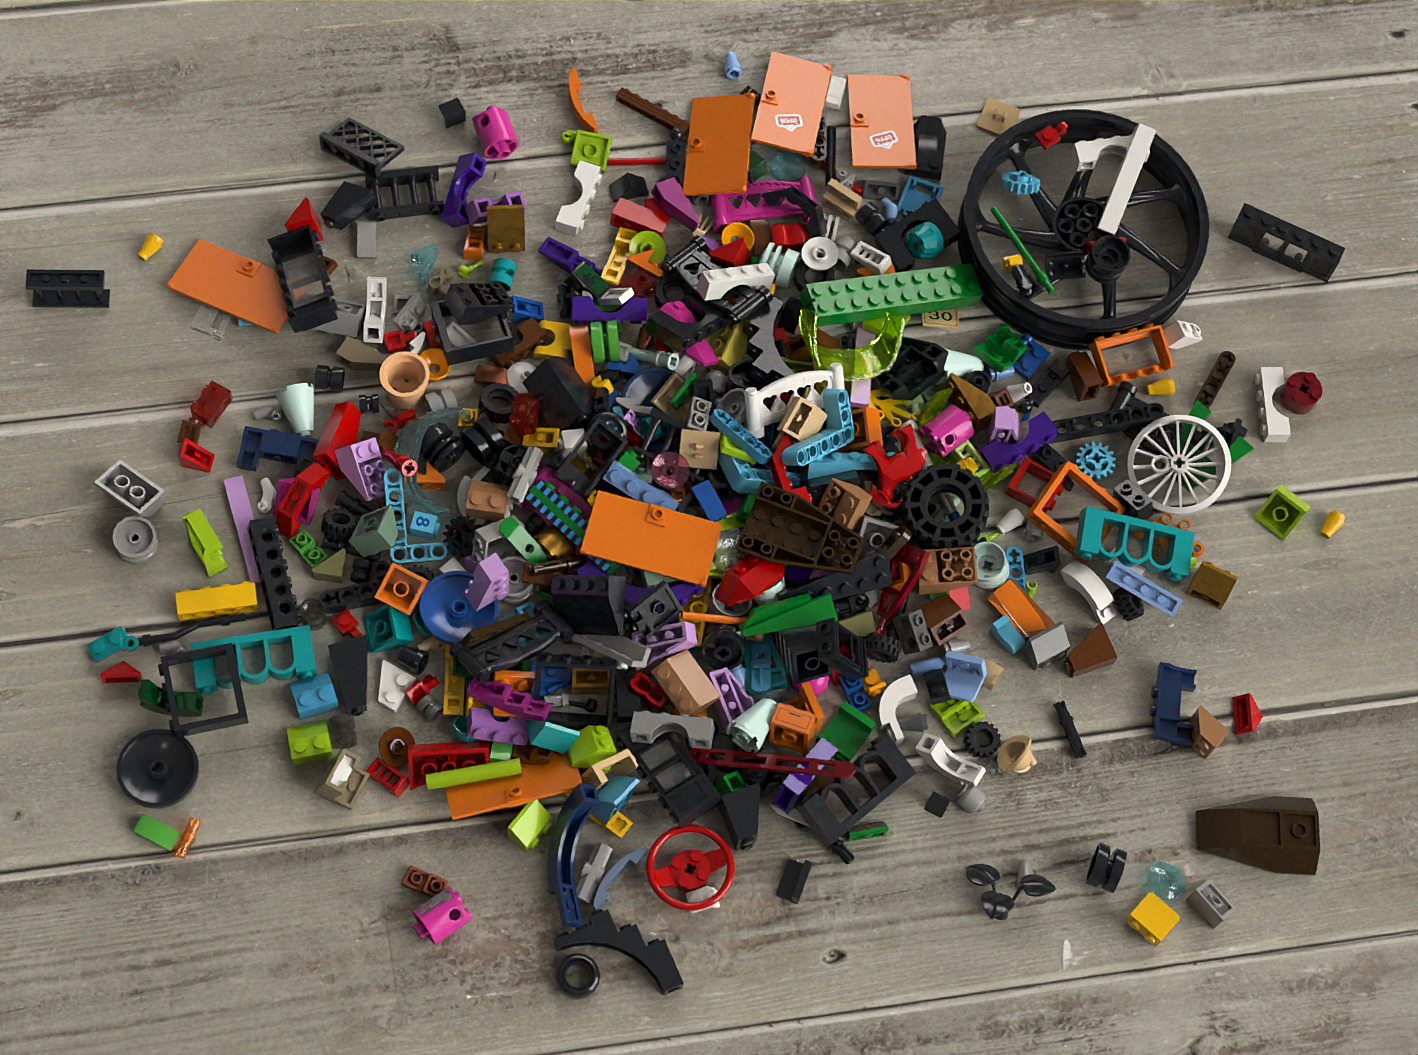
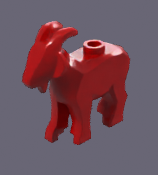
M911 424L890 432L901 443V451L892 456H887L879 440H875L863 449L867 455L872 457L877 466L880 489H876L875 485L871 484V490L868 494L872 496V502L882 507L895 509L902 504L903 501L900 499L891 502L896 484L902 480L907 482L915 478V473L919 472L926 462L925 453L927 450L917 448L916 436Z

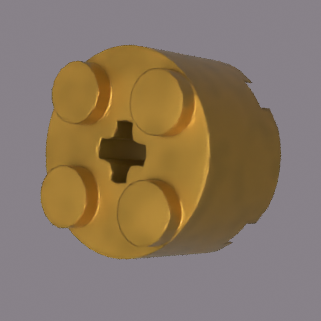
M554 524L548 526L533 538L545 551L547 561L559 560L565 556L569 558L573 556L572 548L574 543L569 538H566Z

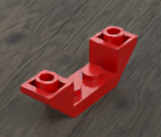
M784 435L768 464L775 486L798 494L812 504V496L807 492L806 486L792 489L791 480L787 478L785 473L786 465L782 461V453L786 448L794 445V443L790 441L788 435Z
M313 463L295 477L277 509L276 523L280 533L290 539L295 536L302 522L296 519L314 487L322 489L331 473L330 471Z

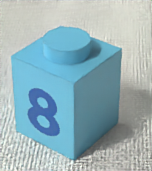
M415 511L410 526L411 536L433 540L435 534L438 535L441 524L438 523V516Z

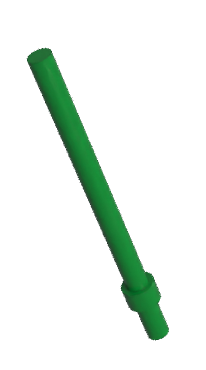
M996 206L992 207L990 211L1035 273L1036 280L1040 285L1044 286L1049 295L1053 294L1055 289L1049 282L1047 274L1039 268Z

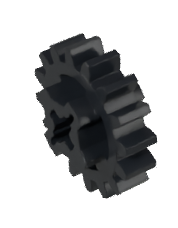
M458 516L456 519L450 520L451 524L445 525L448 531L443 532V535L447 536V539H444L443 542H448L446 548L452 549V555L458 553V558L464 556L466 558L472 554L475 530L482 526L481 524L475 525V518L470 520L469 516Z

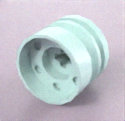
M770 242L763 252L759 264L767 263L776 276V286L787 289L792 280L800 253L788 249L783 256L781 255L782 246L779 245L776 251L773 252L775 243Z
M984 541L973 546L975 547L978 579L976 585L990 590L1000 587L1006 582L1010 570L1004 550L993 542ZM989 566L990 568H992V570L988 571L986 567Z

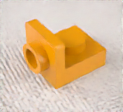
M876 669L868 671L869 677L861 678L868 698L881 696L887 686L885 682L882 683Z

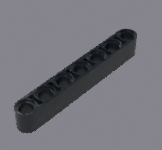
M1150 403L1055 420L1052 422L1057 430L1065 428L1067 431L1065 433L1057 431L1056 438L1048 444L1146 427L1153 421L1163 417L1164 408L1159 403ZM1153 411H1156V412H1158L1160 415L1157 416V417H1154V416H1152L1150 413L1153 412ZM1139 415L1141 419L1135 420L1132 416ZM1120 418L1122 422L1115 423L1113 419ZM1101 421L1104 425L1098 427L1094 423ZM1084 425L1085 429L1079 430L1076 426Z

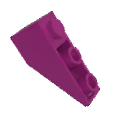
M675 177L656 183L651 194L659 208L694 232L700 224L699 217L693 211L689 199L685 197L682 187L677 183Z

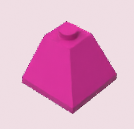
M295 478L279 479L273 516H277V509ZM314 487L296 518L303 524H311L319 500L320 488Z

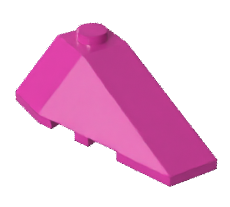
M681 301L668 302L659 309L678 321L685 323L697 322L692 312ZM706 338L685 350L687 356L703 367L718 363V359Z

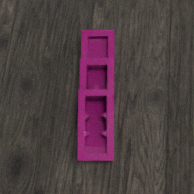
M474 678L467 690V695L476 700L527 719L545 721L551 709L550 702L531 699V694L513 691L509 684L493 681L481 683Z

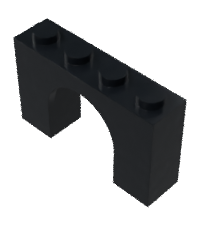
M936 198L932 201H926L921 208L910 211L905 218L894 221L889 228L881 229L876 234L875 244L881 252L890 256L896 273L910 271L915 267V259L902 242L904 234L915 226L924 222H931L936 225L943 236L945 248L960 239L961 231Z
M691 292L684 296L683 303L698 322H681L662 310H658L648 316L645 332L676 352L681 353L725 328L729 323V314L710 306Z

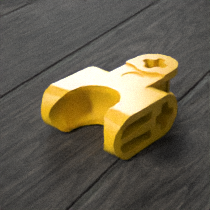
M540 321V327L546 332V336L551 337L554 342L548 346H537L533 351V357L538 361H544L546 358L569 359L573 355L569 327L573 326L554 321Z

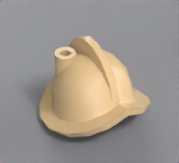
M1015 735L1001 745L997 755V762L999 768L1005 774L1012 770L1020 773L1026 772L1037 763L1030 749L1031 739L1025 735Z

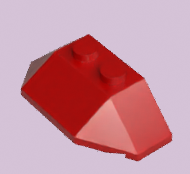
M746 555L726 570L715 597L729 607L733 606L734 603H742L754 599L784 577L785 565L769 563L754 556Z

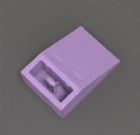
M375 437L334 450L341 471L366 501L386 495L384 482L386 468Z

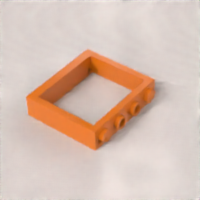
M1067 461L1059 466L1025 517L1084 564L1092 560V558L1082 559L1080 555L1074 554L1076 538L1042 511V508L1064 476L1068 475L1111 512L1122 514L1126 508L1121 505L1118 499L1110 496L1105 488L1098 486L1089 475L1081 472L1076 464ZM1104 525L1101 534V545L1114 526Z

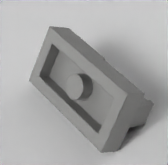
M413 294L393 320L397 329L402 330L403 334H406L408 330L413 331L419 324L417 319L427 307L420 295Z

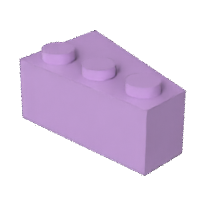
M1008 406L995 408L987 428L986 446L995 440L1008 445L1017 444L1024 440V433L1015 409Z
M494 553L478 563L473 573L474 580L469 581L468 585L470 588L464 591V595L475 611L480 610L496 599H503L509 592V571L498 555Z
M686 621L665 625L648 639L638 631L632 632L633 641L651 648L646 667H636V671L648 674L666 659L697 644L695 625Z
M723 668L708 673L707 677L722 696L713 705L723 730L727 734L726 727L728 724L755 705L754 699L751 696L749 697L742 689V685L728 668Z

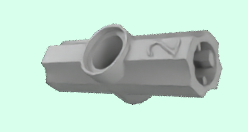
M531 446L527 448L521 463H519L513 474V482L506 495L510 502L514 504H521L528 488L532 485L537 475L536 470L544 454L541 449Z
M596 843L589 862H586L582 870L581 880L576 889L578 902L589 905L597 885H600L604 876L606 864L613 851L611 847L604 843Z

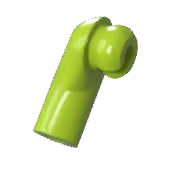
M568 130L563 132L560 137L561 141L566 144L575 141L577 131Z

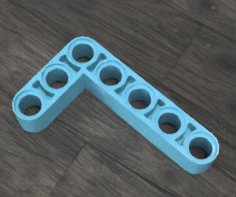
M845 389L825 390L823 393L825 413L828 415L826 418L828 428L786 448L782 453V461L785 465L804 466L853 441L855 432L849 396Z
M721 450L718 452V461L730 486L736 492L745 494L750 492L756 495L761 481L775 486L770 470L750 468L747 461L722 453ZM785 472L787 478L791 480L792 489L800 488L799 481L806 480L803 473Z
M391 468L387 470L384 475L386 506L391 505L394 512L401 513L402 518L396 522L397 530L403 533V538L400 541L395 540L394 546L390 549L392 561L396 564L442 561L447 555V548L442 543L407 545L402 475L397 469ZM395 473L399 476L397 482L391 483L387 479L388 475ZM397 492L400 495L399 501H390V494ZM435 547H441L444 550V554L441 557L434 556L433 549ZM415 549H422L424 556L420 559L415 558L413 555ZM402 550L405 553V557L402 560H396L394 558L395 551Z

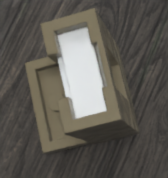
M345 748L331 758L314 793L351 810L370 776L369 773L357 767L361 757Z

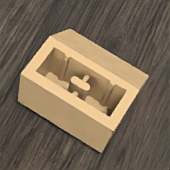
M795 396L776 430L800 442L817 434L828 415L808 400Z

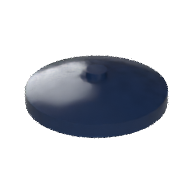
M662 367L644 369L629 379L620 397L635 398V406L654 407L659 410L651 403V400L669 377L676 372ZM622 410V413L625 416L627 412ZM636 415L635 419L638 418L641 421V419L646 417ZM640 428L637 432L642 435ZM681 430L679 433H676L674 439L681 435ZM660 437V439L652 442L665 441V438Z

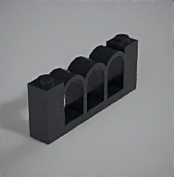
M879 735L870 742L871 746L867 749L868 752L858 756L854 761L856 772L853 776L871 797L861 806L857 804L846 789L845 778L837 777L834 778L833 783L819 788L815 794L811 796L807 794L799 800L801 804L796 807L797 811L824 846L836 841L916 774V771L889 735L882 738ZM866 758L873 759L890 781L880 790L865 771L864 762ZM827 790L833 791L851 813L841 823H839L825 803L824 796Z

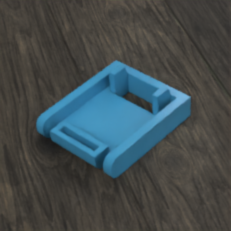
M910 175L897 207L898 215L901 211H904L902 216L906 217L910 211L921 208L923 203L928 200L932 201L936 198L939 202L944 187ZM915 186L930 190L932 194L928 195L914 190Z

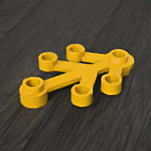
M880 389L870 391L869 407L876 408L875 406H878L880 408V422L885 416L889 426L898 428L902 422L899 418L894 417L893 413L907 421L914 419L918 429L923 423V416L920 413L914 412L911 414L893 406L907 404L909 400L892 398L880 400L877 397L889 396L881 392Z

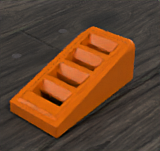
M469 223L464 246L465 260L480 261L483 259L487 225H470Z

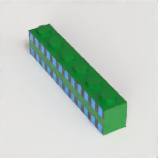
M539 479L525 495V498L581 549L590 518L586 520L582 516L583 512L574 505L572 507L567 503L569 499L564 494L555 492L554 489L556 487L550 481L544 482ZM589 556L610 575L621 565Z

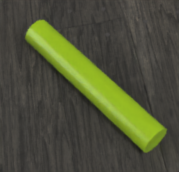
M520 758L426 774L428 790L522 774Z

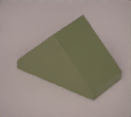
M344 548L313 568L311 570L313 578L315 580L342 583L347 560L346 550Z

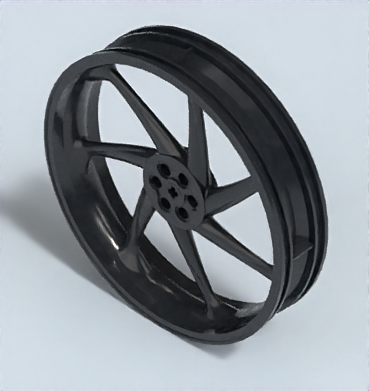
M1086 109L1051 111L1025 119L999 135L979 158L973 169L967 192L960 208L957 224L961 231L960 239L957 240L961 264L971 263L983 293L981 301L1004 323L1007 322L1011 328L1023 335L1028 333L1035 341L1063 349L1091 351L1088 346L1094 342L1095 338L1104 336L1105 339L1110 338L1111 334L1121 332V335L1126 334L1127 330L1133 328L1141 330L1143 326L1149 324L1162 326L1178 310L1192 282L1196 278L1207 252L1209 241L1208 208L1203 191L1191 168L1181 155L1157 134L1154 135L1149 148V157L1142 167L1153 175L1164 188L1132 192L1126 208L1160 200H1169L1177 206L1184 221L1188 239L1186 260L1182 267L1176 265L1121 222L1115 235L1097 229L1109 196L1095 199L1085 197L1094 169L1077 171L1059 206L1055 205L1040 186L1037 193H1029V196L1048 226L1049 231L1011 227L1022 243L1058 252L1082 251L1086 260L1088 254L1084 245L1085 242L1097 241L1106 235L1126 237L1128 247L1164 269L1169 274L1170 281L1168 293L1158 303L1135 314L1116 318V281L1109 284L1101 283L1104 311L1103 316L1099 319H1084L1062 315L1028 300L1020 294L1019 290L1013 289L997 273L983 251L977 233L981 231L1010 239L1000 224L987 221L981 212L979 199L989 177L999 165L1008 159L1012 161L1017 172L1020 170L1026 171L1027 174L1033 176L1025 162L1024 156L1027 150L1041 146L1034 138L1035 134L1049 125L1053 129L1063 121L1068 125V128H1066L1067 132L1059 136L1061 138L1059 143H1077L1079 141H1094L1098 138L1108 139L1114 136H1129L1133 134L1135 127L1138 125V123L1102 111ZM1063 279L1049 280V282L1053 286ZM1044 288V289H1043L1040 293H1038L1036 296H1038V295L1041 294L1042 292L1046 291V289ZM1128 342V343H1124V344H1120V345H1116V346L1104 348V349H1101V350L1112 349V348L1124 346V345L1130 344V343H1132V342Z

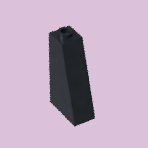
M367 635L328 645L348 716H360L367 711Z

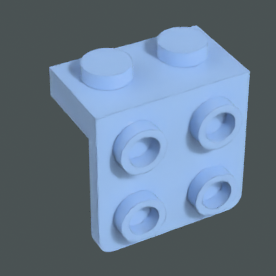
M947 651L945 658L948 669L945 677L950 697L973 702L987 675L984 658Z

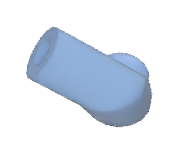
M883 198L881 205L886 208V216L890 219L889 223L892 224L898 220V208L888 198Z

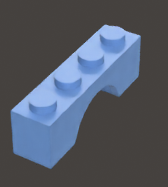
M616 460L612 462L603 476L605 481L637 501L665 507L673 511L679 505V500L643 481L629 468Z

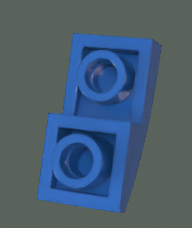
M709 480L691 488L707 520L716 522L727 516Z
M843 675L838 676L847 702L860 712L872 708V703L864 690V684L861 679L851 681Z

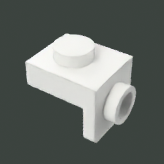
M709 886L686 893L688 903L706 900L712 897L717 890ZM719 901L708 908H719ZM705 909L690 911V913H696Z

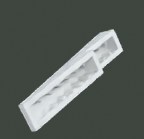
M1140 123L1135 127L1097 229L1115 235L1156 133L1155 129Z

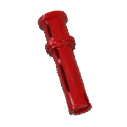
M383 448L380 451L382 459L393 464L394 468L403 475L412 476L416 473L417 463L414 460L409 459L405 455H398L389 448Z

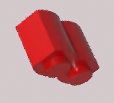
M795 222L791 225L777 223L771 226V242L775 243L773 252L776 251L779 245L782 246L781 253L786 252L788 249L797 252L802 251L804 244L809 240L808 230L805 228L806 224Z
M638 672L630 682L629 691L641 697V701L645 702L650 710L656 707L661 713L669 703V696L662 686L654 684L647 675Z

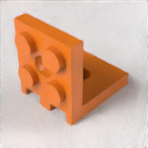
M806 682L801 685L798 697L781 704H789L796 709L807 710L815 714L814 733H817L821 729L824 714L810 682Z

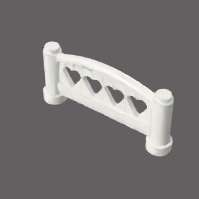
M831 363L829 370L806 371L783 377L759 391L755 387L745 389L744 398L747 419L745 429L757 439L765 435L764 426L781 421L794 397L799 396L797 389L799 387L804 388L806 385H809L810 388L805 399L820 409L824 408L823 393L826 389H845L841 363ZM826 380L825 387L821 395H819L814 389V384ZM789 390H793L792 396L786 405L780 399V395L782 392L787 393ZM772 395H776L771 410H769L763 404V400L766 397L770 398Z

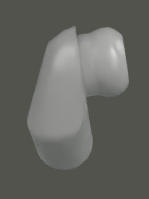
M266 406L253 411L256 420L266 417L272 421H278L282 416L281 412L272 406Z
M178 641L159 644L161 654L188 652L187 648Z

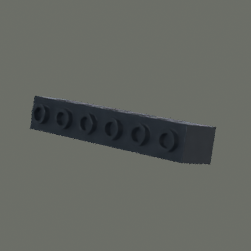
M273 517L250 520L247 530L272 631L298 627L301 624V616L299 612H296V596L291 592L292 580L290 576H287L288 564L287 560L283 559L282 541L278 540L277 536L279 535L278 524H274ZM262 538H268L270 542H265ZM267 555H271V556H273L275 559H274V560H270V559H268L266 556H267ZM271 573H276L279 575V577L275 578L271 575ZM275 591H281L284 595H277ZM279 609H286L288 613L284 614Z

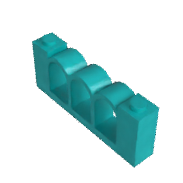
M1086 506L1080 512L1074 554L1080 555L1082 559L1096 557L1102 561H1110L1117 557L1127 567H1136L1143 564L1149 572L1161 573L1164 571V576L1170 577L1173 581H1181L1189 576L1195 532ZM1103 524L1119 527L1115 553L1105 551L1101 545ZM1128 530L1144 533L1140 559L1130 557L1126 551ZM1154 536L1169 540L1165 565L1157 564L1151 556Z
M310 625L190 643L191 651L233 643L234 651L237 653L240 682L244 680L251 685L264 683L269 679L270 675L277 680L284 681L293 678L296 674L297 679L301 678L303 680L317 675ZM292 642L294 654L292 666L286 670L275 669L271 665L269 645ZM264 646L266 657L265 669L256 675L248 674L243 668L241 650ZM214 657L193 661L198 694L211 695L218 691V687L223 689L233 688L231 678L222 679L216 675Z

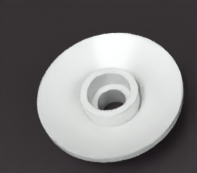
M826 237L812 238L802 248V259L813 270H827L837 262L838 248L832 240Z
M527 362L513 364L508 369L506 375L509 386L514 387L521 396H531L522 382L527 378L525 375L529 376L536 367Z

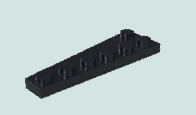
M884 548L864 556V559L856 562L852 574L828 571L829 573L826 575L816 576L806 582L777 593L778 601L808 593L811 600L826 593H830L832 600L892 586L888 550Z

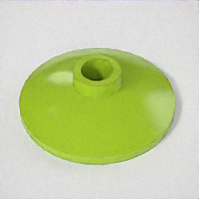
M642 231L632 238L629 245L630 256L644 252L643 248L648 247L650 250L654 249L648 260L649 263L653 261L659 264L663 260L666 247L663 239L657 233Z

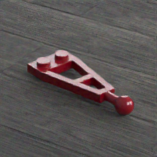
M906 543L889 561L892 586L899 561L914 567L900 591L892 588V586L882 589L876 614L881 617L875 628L876 631L869 635H884L883 630L887 620L893 621L892 618L896 616L922 574L931 553ZM890 594L896 595V599L888 612H886Z

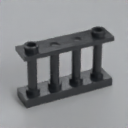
M438 165L381 172L378 178L365 174L366 188L372 189L379 201L375 209H370L371 221L382 222L387 219L428 214L438 215L442 213L444 201H437L434 183L439 181ZM426 182L430 202L419 203L416 184ZM408 184L412 204L401 205L398 186ZM391 187L392 207L382 208L379 188Z
M27 269L25 287L27 290H33V307L109 308L110 289H104V270Z
M652 407L649 414L652 416V423L640 448L634 446L633 450L643 459L647 456L687 475V480L696 484L698 481L703 482L704 478L699 476L702 468H694L692 472L678 466L679 456L675 464L664 460L676 433H679L682 429H693L687 428V423ZM664 422L669 424L670 430L656 456L647 452L659 424Z

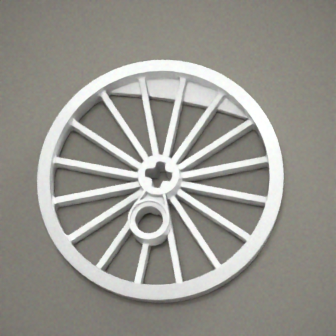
M1170 415L1153 421L1136 436L1128 455L1130 481L1150 499L1174 474L1163 504L1151 499L1153 501V509L1162 513H1170L1171 515L1194 514L1209 507L1222 494L1231 472L1230 451L1222 435L1206 421L1189 415ZM1179 423L1191 424L1193 427L1181 455ZM1176 424L1177 455L1162 427L1164 425ZM1200 427L1207 431L1208 434L1185 456L1195 428ZM1159 428L1172 456L1152 440L1148 434ZM1210 436L1213 437V449L1190 458ZM1143 439H1146L1163 455H1154L1139 450L1138 447ZM1215 452L1216 462L1192 463ZM1138 453L1152 458L1151 465H1134L1135 454ZM1161 461L1165 463V467L1157 469L1155 463ZM1178 461H1181V468H1177ZM1216 466V476L1191 467ZM1152 469L1155 474L1137 482L1134 470ZM1190 472L1215 480V492L1210 491ZM1169 473L1149 495L1141 489L1140 485ZM1178 475L1179 507L1166 506ZM1181 475L1196 505L1182 507ZM1186 475L1206 491L1210 497L1199 503Z

